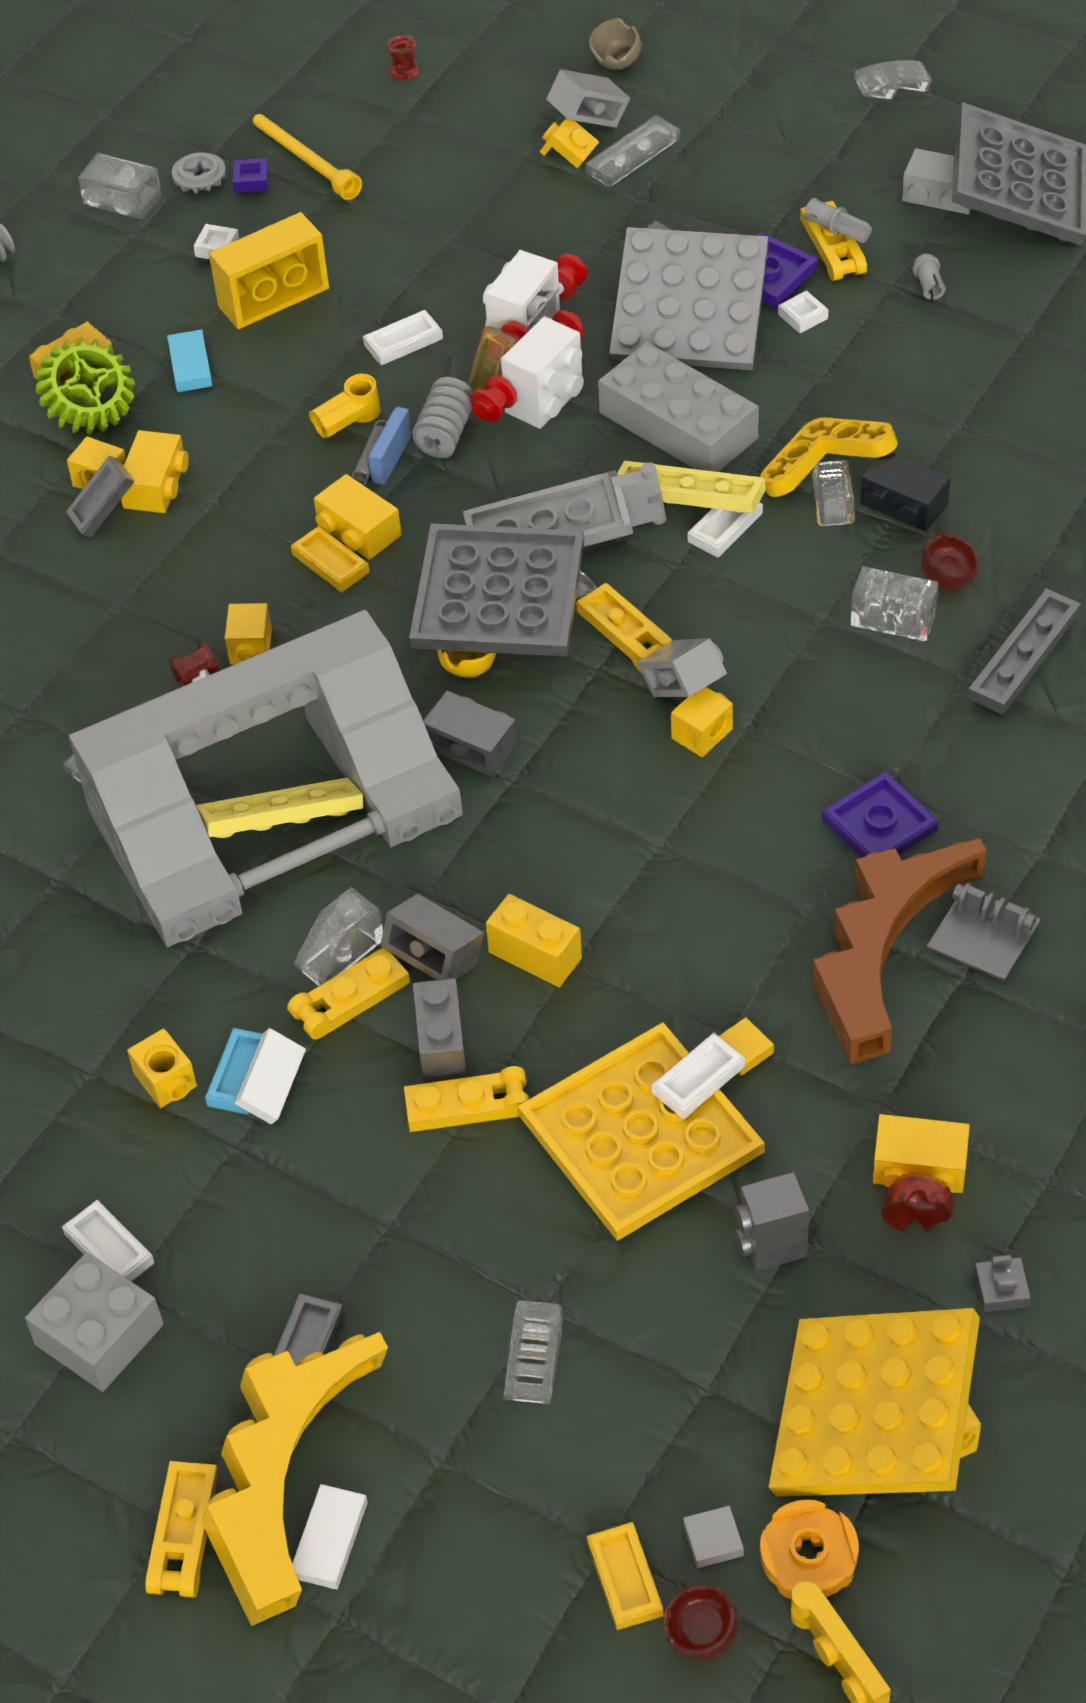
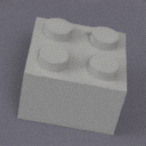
M88 1252L73 1265L25 1317L32 1339L37 1347L102 1392L105 1391L164 1325L155 1297Z

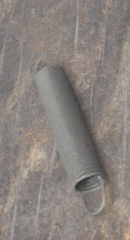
M378 420L375 423L353 472L352 478L355 477L357 480L365 482L363 486L371 475L368 455L384 428L376 425L380 421L387 423L385 420Z

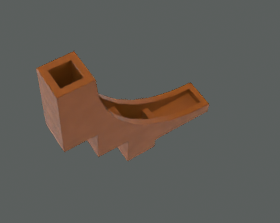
M980 838L967 842H957L947 848L926 854H915L905 860H901L896 848L883 852H872L865 857L856 859L855 887L862 901H852L843 907L835 909L834 936L842 951L829 952L821 958L814 959L812 985L849 1065L890 1053L892 1026L882 1000L881 973L891 946L906 924L929 902L956 887L958 883L964 884L984 876L986 849Z

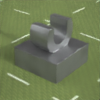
M1011 1255L992 1257L989 1262L975 1263L974 1274L983 1313L1029 1307L1031 1297L1021 1258L1012 1259Z

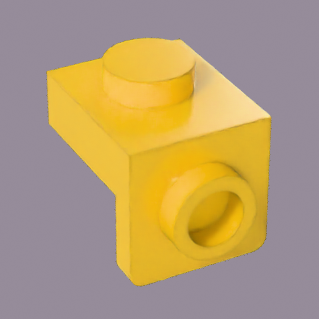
M566 118L560 126L554 122L542 137L546 143L539 152L545 156L553 147L578 169L599 141L576 121Z

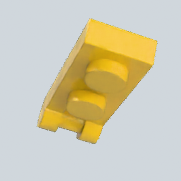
M833 200L824 202L827 205L837 208ZM806 207L800 208V220L825 263L831 281L843 279L845 274L853 273L856 276L867 272L865 256L856 240L841 233L834 235L823 225L805 219L804 214L809 212L805 211ZM845 257L848 258L847 260H843V261L840 260V258H845Z
M604 583L576 601L577 612L633 661L639 672L641 670L637 664L638 661L672 642V639L607 583ZM646 642L652 645L648 649L643 646Z
M381 948L309 993L303 992L295 995L289 1001L287 1010L296 1020L304 1022L303 1028L312 1039H319L410 983L409 973L391 952ZM323 1007L327 1010L324 1013L317 1012L319 1009Z
M510 1066L495 1074L404 1086L410 1132L519 1117L518 1106L529 1100L528 1094L523 1090L527 1083L524 1069L518 1066ZM506 1093L504 1098L494 1099V1094Z
M170 1461L147 1569V1594L162 1595L165 1590L179 1591L181 1597H197L200 1585V1570L207 1539V1533L202 1525L206 1506L209 1505L210 1499L215 1496L219 1477L217 1465ZM169 1559L183 1560L182 1570H167Z
M810 1581L797 1583L792 1590L791 1596L792 1622L801 1629H809L814 1635L813 1644L819 1657L825 1665L830 1667L834 1664L844 1679L841 1681L842 1687L851 1703H889L891 1689L820 1588Z

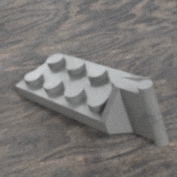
M651 462L644 463L641 466V470L618 476L616 470L463 511L466 525L584 531V547L633 534V526L648 522L660 525L667 519L662 494L660 493L661 489L656 466Z

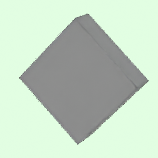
M730 1505L683 1518V1526L697 1569L744 1556V1548Z

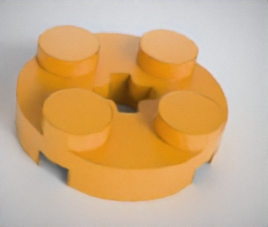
M799 1500L786 1504L772 1515V1521L763 1530L760 1539V1559L763 1570L769 1580L777 1586L779 1593L786 1598L791 1599L794 1586L802 1581L815 1583L825 1597L837 1593L852 1582L859 1552L857 1533L850 1520L840 1512V1515H838L833 1510L825 1508V1503L816 1500ZM810 1540L813 1547L821 1546L823 1551L817 1553V1557L814 1559H806L805 1556H800L797 1551L801 1550L802 1541Z

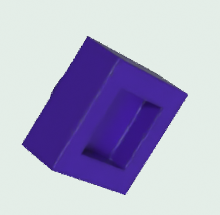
M268 158L234 160V193L268 191Z

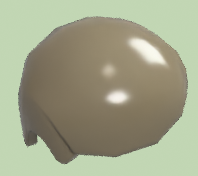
M620 18L604 21L593 30L589 37L590 49L596 61L601 66L611 70H621L630 66L637 60L642 49L640 35L637 33L635 26H627Z

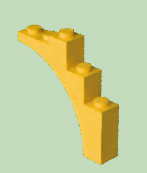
M380 1332L366 1338L363 1334L353 1336L344 1341L339 1346V1349L325 1355L322 1352L312 1353L300 1360L297 1366H295L288 1351L273 1356L272 1353H266L250 1361L244 1370L240 1389L257 1423L254 1420H247L234 1426L228 1432L221 1452L239 1492L231 1488L211 1498L209 1505L206 1506L202 1525L251 1626L289 1610L297 1604L302 1589L288 1554L283 1523L284 1480L289 1460L302 1433L322 1407L350 1383L381 1367L388 1346Z

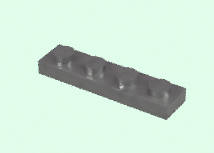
M1046 588L969 687L968 699L1003 715L1078 617L1081 603Z

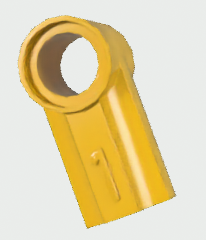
M368 374L353 375L346 380L343 392L309 412L310 421L322 438H329L355 421L361 423L370 422L380 415L381 405L375 379Z

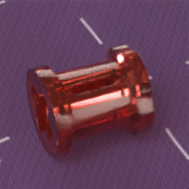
M399 35L391 38L387 43V49L392 57V63L389 67L390 74L395 79L408 80L415 77L419 72L418 63L414 58L417 46L414 38L411 36Z
M205 642L198 645V650L180 658L173 656L168 660L173 676L180 688L193 682L192 679L200 676L199 672L204 669L210 675L219 672L214 654Z

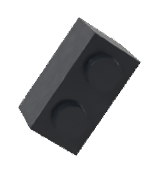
M891 452L885 456L878 457L862 476L860 504L926 532L949 503L951 477Z

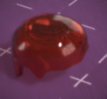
M940 533L934 539L927 540L922 551L920 565L925 578L937 588L946 591L960 589L969 584L978 573L979 566L978 556L970 543L961 537L950 536L945 533Z
M911 1172L902 1174L889 1186L883 1200L881 1215L885 1223L898 1231H904L910 1223L917 1222L923 1226L925 1232H928L939 1222H948L954 1215L956 1204L950 1188L944 1181L929 1174Z
M691 1586L677 1593L665 1610L664 1633L673 1649L688 1660L710 1662L725 1655L737 1639L739 1630L738 1612L732 1600L716 1586Z

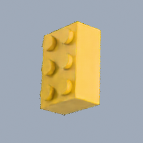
M302 212L209 252L218 307L238 330L329 289L322 234Z

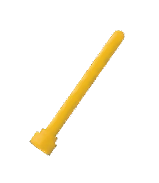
M257 114L254 116L253 124L330 180L333 191L341 198L351 200L359 194L362 188V180L349 169L338 170L264 115Z

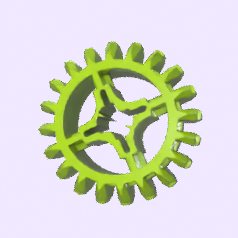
M82 337L77 340L76 346L68 339L63 342L62 349L54 346L51 349L50 356H45L42 359V368L38 369L36 375L37 380L40 381L36 384V394L42 395L39 399L40 407H49L47 411L48 419L56 416L60 417L58 422L60 428L65 426L66 423L72 424L74 434L78 432L80 426L85 427L88 435L93 433L94 426H97L102 433L107 430L108 423L116 426L120 421V416L127 415L129 410L128 404L132 403L134 398L133 392L130 391L134 388V379L128 377L131 372L130 365H121L123 361L122 354L110 355L112 351L111 345L106 346L103 350L98 348L97 339L92 341L91 346L86 345ZM69 368L71 371L70 379L65 381V385L58 387L56 377L63 370ZM112 386L114 396L102 405L100 393L104 392L106 387Z

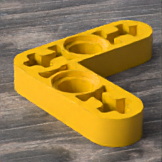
M826 417L814 419L801 428L760 474V477L765 479V491L769 496H783L794 490L826 454L877 458L895 450L898 441L890 423Z

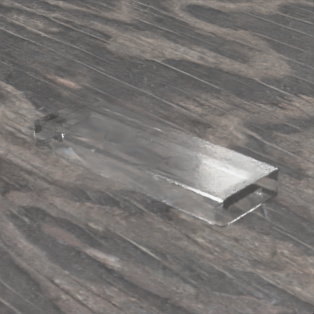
M655 115L586 162V173L611 187L679 140L680 129Z

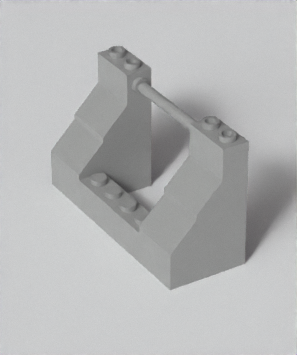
M366 609L68 735L89 813L167 948L176 943L187 941L205 930L225 924L234 917L241 915L242 909L239 897L244 895L243 890L374 832L376 835L382 834L391 848L404 841L413 840L418 835L435 827L446 825L463 815L460 789L437 757L392 647ZM304 706L306 719L345 778L348 777L363 793V806L368 812L367 818L240 875L235 873L228 875L216 855L194 800L190 796L176 763V759L191 755L197 750L223 739H228L234 734L260 723H265L292 709Z

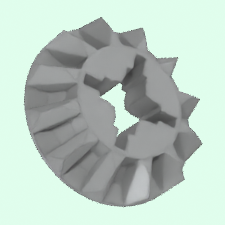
M202 152L186 155L179 159L172 168L174 184L180 186L183 192L191 189L195 194L200 190L210 192L211 186H221V179L226 177L225 164L220 157L210 153ZM202 169V170H203V173H201V175L197 176L198 173H200V170Z

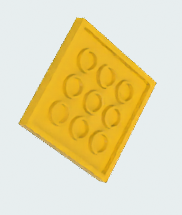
M663 1022L518 1106L519 1117L617 1241L765 1153L764 1141L720 1089L684 1119L652 1094V1084L689 1054Z
M974 1308L799 1319L769 1482V1489L775 1496L956 1491L980 1317Z

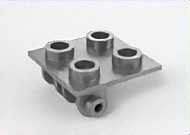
M969 882L966 885L958 883L952 895V899L955 902L928 943L927 949L1001 981H1005L1041 919L1031 914V908H1022L1010 902L1008 903V899L1004 897L998 901L996 900V894L992 892L986 896L984 891L974 888L973 884Z

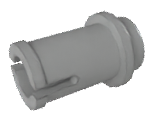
M922 254L915 259L912 271L914 276L919 278L924 297L930 300L931 294L929 290H931L933 300L946 292V287L939 273L940 262L931 254Z

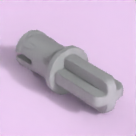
M812 198L805 208V211L809 212L804 214L805 219L823 225L834 235L841 233L864 243L872 232V227L867 222L847 214V210L843 207L837 209L816 198Z

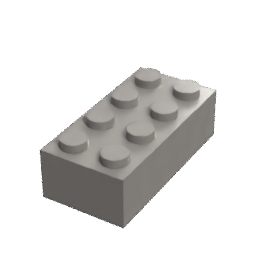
M645 342L598 381L599 410L602 415L693 469L719 472L758 439V405L648 342Z

